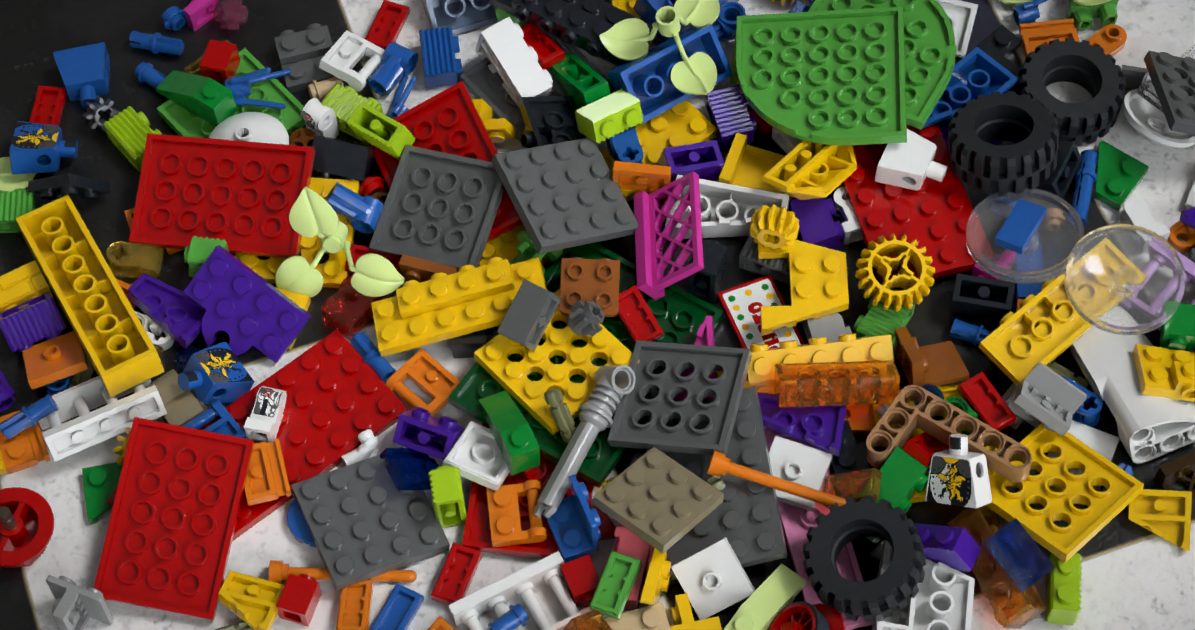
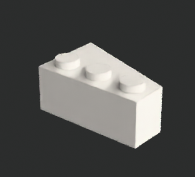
M507 17L481 31L475 51L479 56L485 54L492 64L488 65V68L493 74L498 72L504 82L502 83L503 88L519 107L518 103L521 97L548 96L553 87V80L546 69H542L539 65L538 55L534 48L527 46L523 39L524 34L521 27L517 23H513L510 17Z

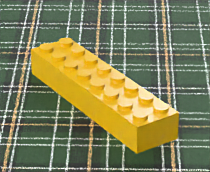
M69 195L16 218L25 242L110 398L165 372L156 348Z

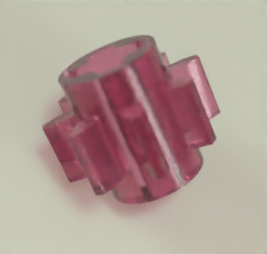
M223 0V2L216 4L214 18L217 22H221L220 28L239 30V25L245 24L248 18V10L245 5H241L242 0Z

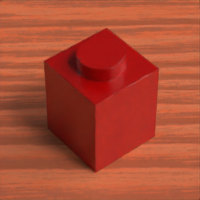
M210 39L199 64L202 76L209 77L225 86V79L235 76L241 62L236 44Z
M588 554L560 565L561 578L577 608L580 606H590L600 581Z
M289 574L276 605L279 617L309 627L322 595L319 582L306 574H300L299 576Z

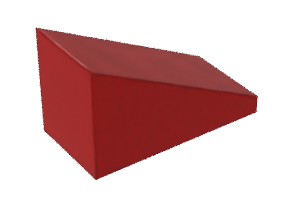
M592 499V507L597 510L601 525L598 527L602 538L598 539V541L616 539L614 536L616 526L606 513L593 505Z

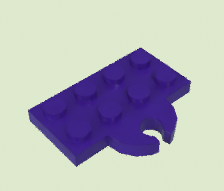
M220 245L215 247L184 290L186 295L206 309L202 318V334L208 346L216 341L217 332L222 330L228 333L230 337L228 346L235 355L245 353L254 346L277 363L312 317Z

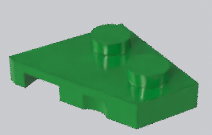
M1102 140L1098 148L1099 157L1096 168L1097 180L1094 198L1120 211L1125 201L1146 175L1149 166Z
M117 462L82 468L87 517L90 525L99 521L98 517L112 509L106 502L119 483L123 465H118Z

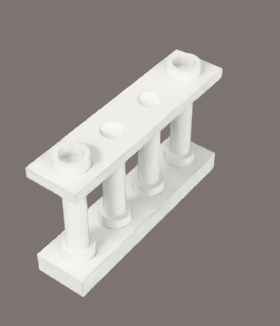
M99 376L52 395L59 410L54 411L38 422L42 431L51 427V429L42 433L54 461L61 460L126 432V427L132 428L134 417L154 420L166 415V409L156 386L153 385L145 388L146 385L152 382L151 379L111 398ZM134 392V394L118 400V398ZM104 404H107L106 406H103V407H101V408H99V409H96V410L90 412V410H92V409H94V408H97V407H99V406H102V405H104ZM79 416V417H77V418H75V419H73V420H70V421H68V422L62 424V422H64V421H66V420H69V419H71V418H73V417Z
M559 551L448 605L450 617L455 627L464 624L468 625L470 630H484L478 620L480 615L491 610L495 611L499 618L508 611L506 607L507 602L516 597L523 598L540 630H588L594 622L593 611L588 607L579 612L561 580L560 565L564 564V560ZM544 583L551 585L568 615V618L554 625L549 621L533 592L536 587Z

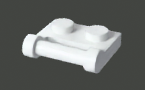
M346 30L320 60L319 68L347 82L356 91H361L365 87L368 77L381 64L385 50ZM364 55L370 57L359 72L352 70Z

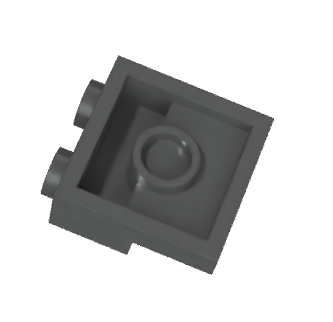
M314 23L307 26L306 30L300 32L285 30L280 33L279 37L274 38L282 70H291V74L284 75L287 90L290 93L308 89L307 85L312 84L313 80L319 82L336 77L319 68L320 60L333 46L327 25L321 26Z

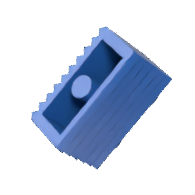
M449 26L447 28L442 27L441 29H421L419 37L425 87L435 88L457 84V75L463 74L461 58L455 59V53L460 52L458 36H452V28Z

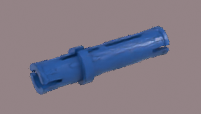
M1083 150L1080 153L1082 161L1074 176L1076 184L1068 223L1075 228H1083L1087 224L1092 187L1097 180L1095 170L1099 157L1097 152L1093 150Z

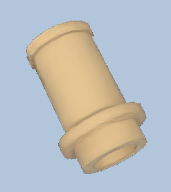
M332 77L319 82L313 80L312 84L307 85L310 98H317L319 101H322V98L329 93L336 83L340 86L343 85L342 80L338 77Z

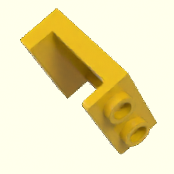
M736 133L725 165L719 176V182L785 194L763 181V176L785 156L747 145V135Z

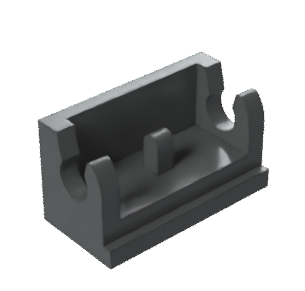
M524 279L497 332L535 351L561 299L552 292Z

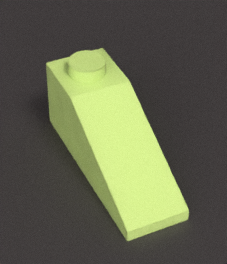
M781 563L740 606L724 630H768L775 616L794 601L807 583V580Z

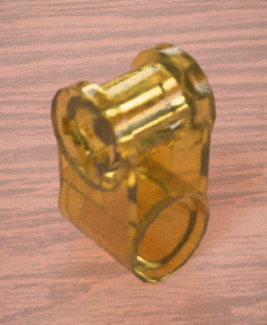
M116 241L108 246L106 255L110 262V269L115 276L139 278L145 273L159 279L165 251L162 247L156 245Z

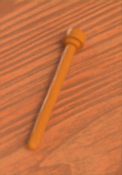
M715 450L708 466L707 474L716 477L730 474L826 506H831L836 502L839 507L846 504L844 498L730 462L731 459L727 458L725 453Z
M270 560L269 581L283 584V582L287 581L289 574L296 576L306 574L316 580H331L326 568L289 567V564H284L282 560ZM392 570L368 580L376 582H414L417 574L413 570Z

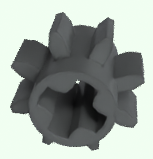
M96 96V101L85 103L88 108L87 112L82 114V116L91 119L88 124L89 127L94 129L99 124L100 130L106 132L103 124L120 111L111 108L114 104L113 100L108 98L104 102L102 97ZM100 110L104 113L102 118L98 114Z
M579 300L569 307L572 312L568 315L567 321L575 334H583L584 337L589 334L592 337L602 330L600 324L603 323L604 313L597 303Z

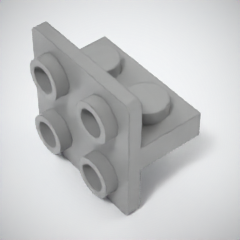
M1038 362L1007 397L1005 402L1016 415L1035 428L1042 423L1046 429L1052 432L1056 431L1061 436H1064L1071 427L1073 414L1086 400L1087 394L1043 363Z
M48 575L46 582L56 599L52 608V617L59 630H83L90 617L109 625L112 624L114 618L103 598L104 595L100 591L92 587H87L86 589L78 587L73 580L65 576L56 578Z

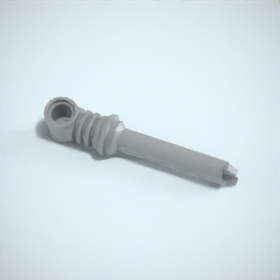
M604 365L596 371L594 377L595 388H593L592 394H590L586 403L581 404L578 408L580 423L537 501L538 505L534 507V515L540 518L543 510H545L543 515L547 518H550L557 511L569 488L568 476L576 475L597 434L612 426V416L620 403L619 400L622 399L623 395L630 393L636 383V376L631 367L627 365Z

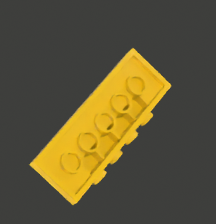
M1106 238L1100 241L1077 262L1074 259L1069 261L1061 270L1062 274L1056 279L1053 276L1050 277L1041 286L1042 291L1036 296L1030 294L1020 304L1021 309L1015 314L1012 311L1007 313L1000 320V326L980 342L978 347L1017 386L1038 362L1046 366L1145 283L1147 277Z
M494 257L489 259L486 265L476 268L473 265H465L460 267L458 272L454 274L435 273L431 276V280L419 283L416 280H410L405 282L402 288L396 289L397 296L371 303L379 352L382 357L501 325L524 279L546 289L539 257L511 265L508 259L503 260L500 257Z
M856 333L838 335L839 340L827 341V337H815L809 339V344L798 345L797 340L779 342L780 347L768 349V344L751 345L752 358L744 389L755 386L759 393L836 401L870 397L872 392L897 390L891 334L856 338ZM716 371V376L719 378L723 374L722 371Z
M1142 344L1135 345L1132 353L1142 395L1195 402V352Z

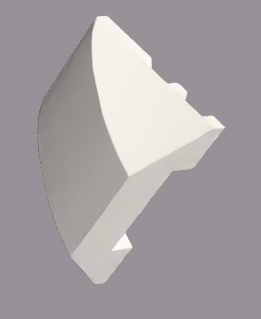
M884 540L877 577L881 576L888 569L893 559V549L886 540ZM926 558V565L923 566L925 572L924 580L922 583L917 584L919 592L915 598L909 596L906 599L908 605L901 611L898 607L890 610L893 615L884 619L882 614L875 615L872 630H971L975 579L941 562L935 563Z

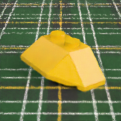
M803 140L763 176V181L776 190L799 200L825 198L857 170L852 145L817 144Z

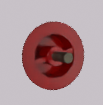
M21 487L1 489L0 566L10 568L30 566L36 559L41 557V554H44L43 552L46 551L45 548H47L53 535L54 515L46 499L33 490Z

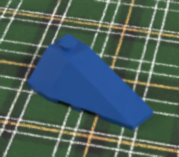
M976 47L954 65L951 79L922 129L953 117L954 113L959 108H962L964 103L969 100L974 101L979 95L984 94L987 96L991 95V92L1000 91V94L1006 93L1018 82V78L980 48Z

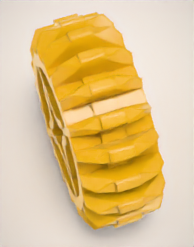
M893 233L890 235L889 241L882 235L878 239V244L874 241L869 242L868 249L861 251L860 256L862 258L858 259L856 263L859 269L856 271L855 277L861 279L858 283V288L866 289L864 292L865 299L871 296L874 297L872 303L874 306L878 305L879 302L884 303L883 309L885 311L889 309L890 305H894L896 312L900 311L902 304L907 310L912 308L913 302L919 305L923 300L922 296L926 297L929 295V287L933 286L935 281L931 277L935 273V267L929 266L933 261L932 256H924L927 251L926 247L916 248L917 239L913 240L911 244L906 242V234L901 237V240H897ZM886 255H898V257L890 258ZM908 261L914 265L918 278L913 276L914 273L908 269ZM901 265V268L897 276L893 275L891 280H889L891 272H893V270H897L898 267ZM872 267L876 268L877 273L882 276L884 280L882 285L876 280ZM895 287H900V288H903L904 290H903V291H894V290H891V289H892V288H895Z

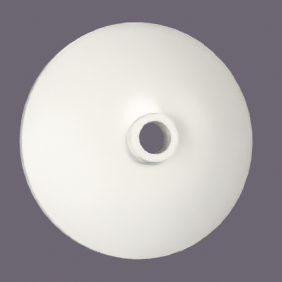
M1135 89L1125 95L1122 101L1124 116L1131 127L1142 138L1159 146L1176 149L1190 147L1195 144V135L1170 131L1156 91Z
M244 112L233 115L217 125L209 136L211 139L290 145L289 135L284 125L275 117L261 112Z

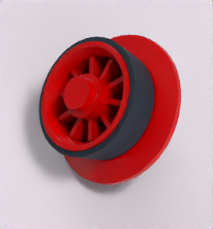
M797 601L784 607L775 616L768 630H845L842 616L835 608L822 603L811 605L805 601Z

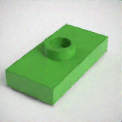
M611 551L590 603V610L620 620L642 565L641 560Z

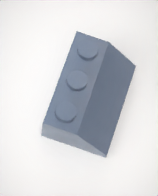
M422 0L431 29H441L442 27L447 28L449 26L452 28V36L498 23L494 6L489 4L488 0Z

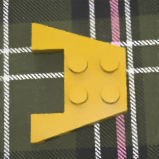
M796 240L794 245L788 246L786 250L781 248L773 250L771 247L763 248V244L757 243L758 259H789L791 306H761L762 335L773 333V330L784 326L786 328L796 326L797 322L810 318L815 320L849 308L845 252Z

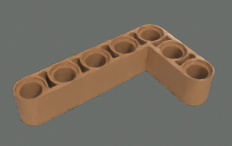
M917 385L905 386L899 392L866 439V459L869 464L876 468H881L896 447L902 448L917 427L948 446L949 435L959 434L958 432L960 431L970 432L971 434L968 435V451L983 453L986 456L987 468L1009 481L1022 482L1026 480L1031 469L1032 454L1027 447ZM910 401H915L919 404L916 406H910L906 403ZM942 416L945 419L942 421H936L932 419V417ZM900 424L903 427L899 429L891 428L890 425ZM877 446L885 447L886 450L882 452H877L873 448ZM994 446L997 450L988 451L984 447ZM1020 461L1024 465L1014 466L1010 462Z

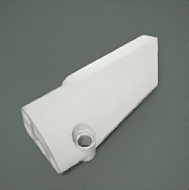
M1118 305L1069 347V350L1089 381L1094 393L1098 394L1102 401L1106 402L1115 417L1119 438L1132 461L1136 464H1142L1195 442V402L1141 394L1132 352L1136 344L1153 346V344Z

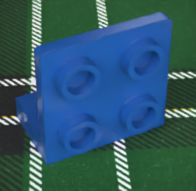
M575 474L568 476L570 496L562 499L557 511L550 518L544 516L564 563L599 551L598 539L602 538L598 527L601 525L597 510L595 508L590 509L587 502L589 499L587 488L584 482L578 483Z

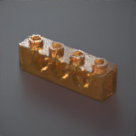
M893 360L775 364L774 393L779 407L891 404L899 394L900 376Z
M986 505L979 508L968 507L947 523L948 526L966 528V531H969V535H972V538L975 539V542H978L979 546L980 538L982 539L981 551L971 571L980 583L982 594L989 600L994 610L995 619L1003 628L1021 629L1047 610L1045 603L993 510Z

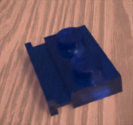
M385 448L379 455L381 459L386 460L387 464L385 467L398 490H431L428 473L439 467L434 458H430L427 454L410 448Z
M1016 518L983 542L1022 592L1055 568Z

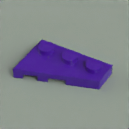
M145 273L128 288L127 298L184 349L202 332V318L206 309L183 291Z
M758 392L765 428L840 457L847 412L846 401Z

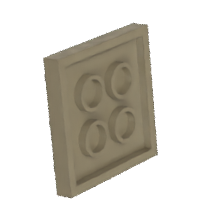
M653 447L593 496V505L658 551L664 553L722 504L724 494Z

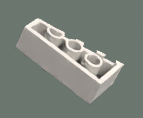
M677 174L676 180L683 177V175ZM699 179L702 238L749 236L752 215L756 209H761L762 205L772 207L775 204L777 207H785L786 211H789V195ZM689 185L684 187L683 191L680 194V197L683 198L689 189ZM677 200L669 212L670 215L674 214L680 201ZM690 206L687 207L680 220L685 221L691 211ZM669 218L666 219L665 227L670 220ZM678 223L670 235L671 238L674 239L682 226ZM689 229L684 239H689L691 237V229Z

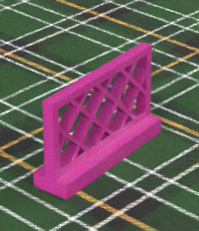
M692 171L651 194H647L643 190L634 194V216L638 222V228L635 230L637 288L657 300L665 296L664 288L704 269L699 175ZM689 185V189L683 198L680 197V194L683 191L684 187ZM669 196L661 209L659 200ZM677 200L680 201L674 214L670 215L669 212ZM690 206L691 211L685 221L680 220L687 207ZM667 217L670 220L662 232V223ZM679 223L682 226L673 239L670 235ZM689 229H691L692 235L685 245L682 241ZM668 240L671 244L663 255V247ZM678 247H682L683 250L675 262L671 261ZM692 252L693 263L682 267ZM667 265H672L669 273L664 277V270Z

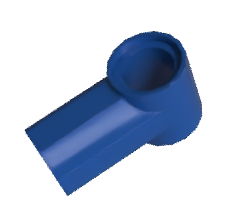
M391 42L384 51L381 64L368 80L369 87L380 96H389L403 75L412 73L418 62V53L396 42Z
M338 182L333 186L325 199L334 211L351 220L350 224L354 229L365 234H372L384 206L379 200L370 196L362 197Z

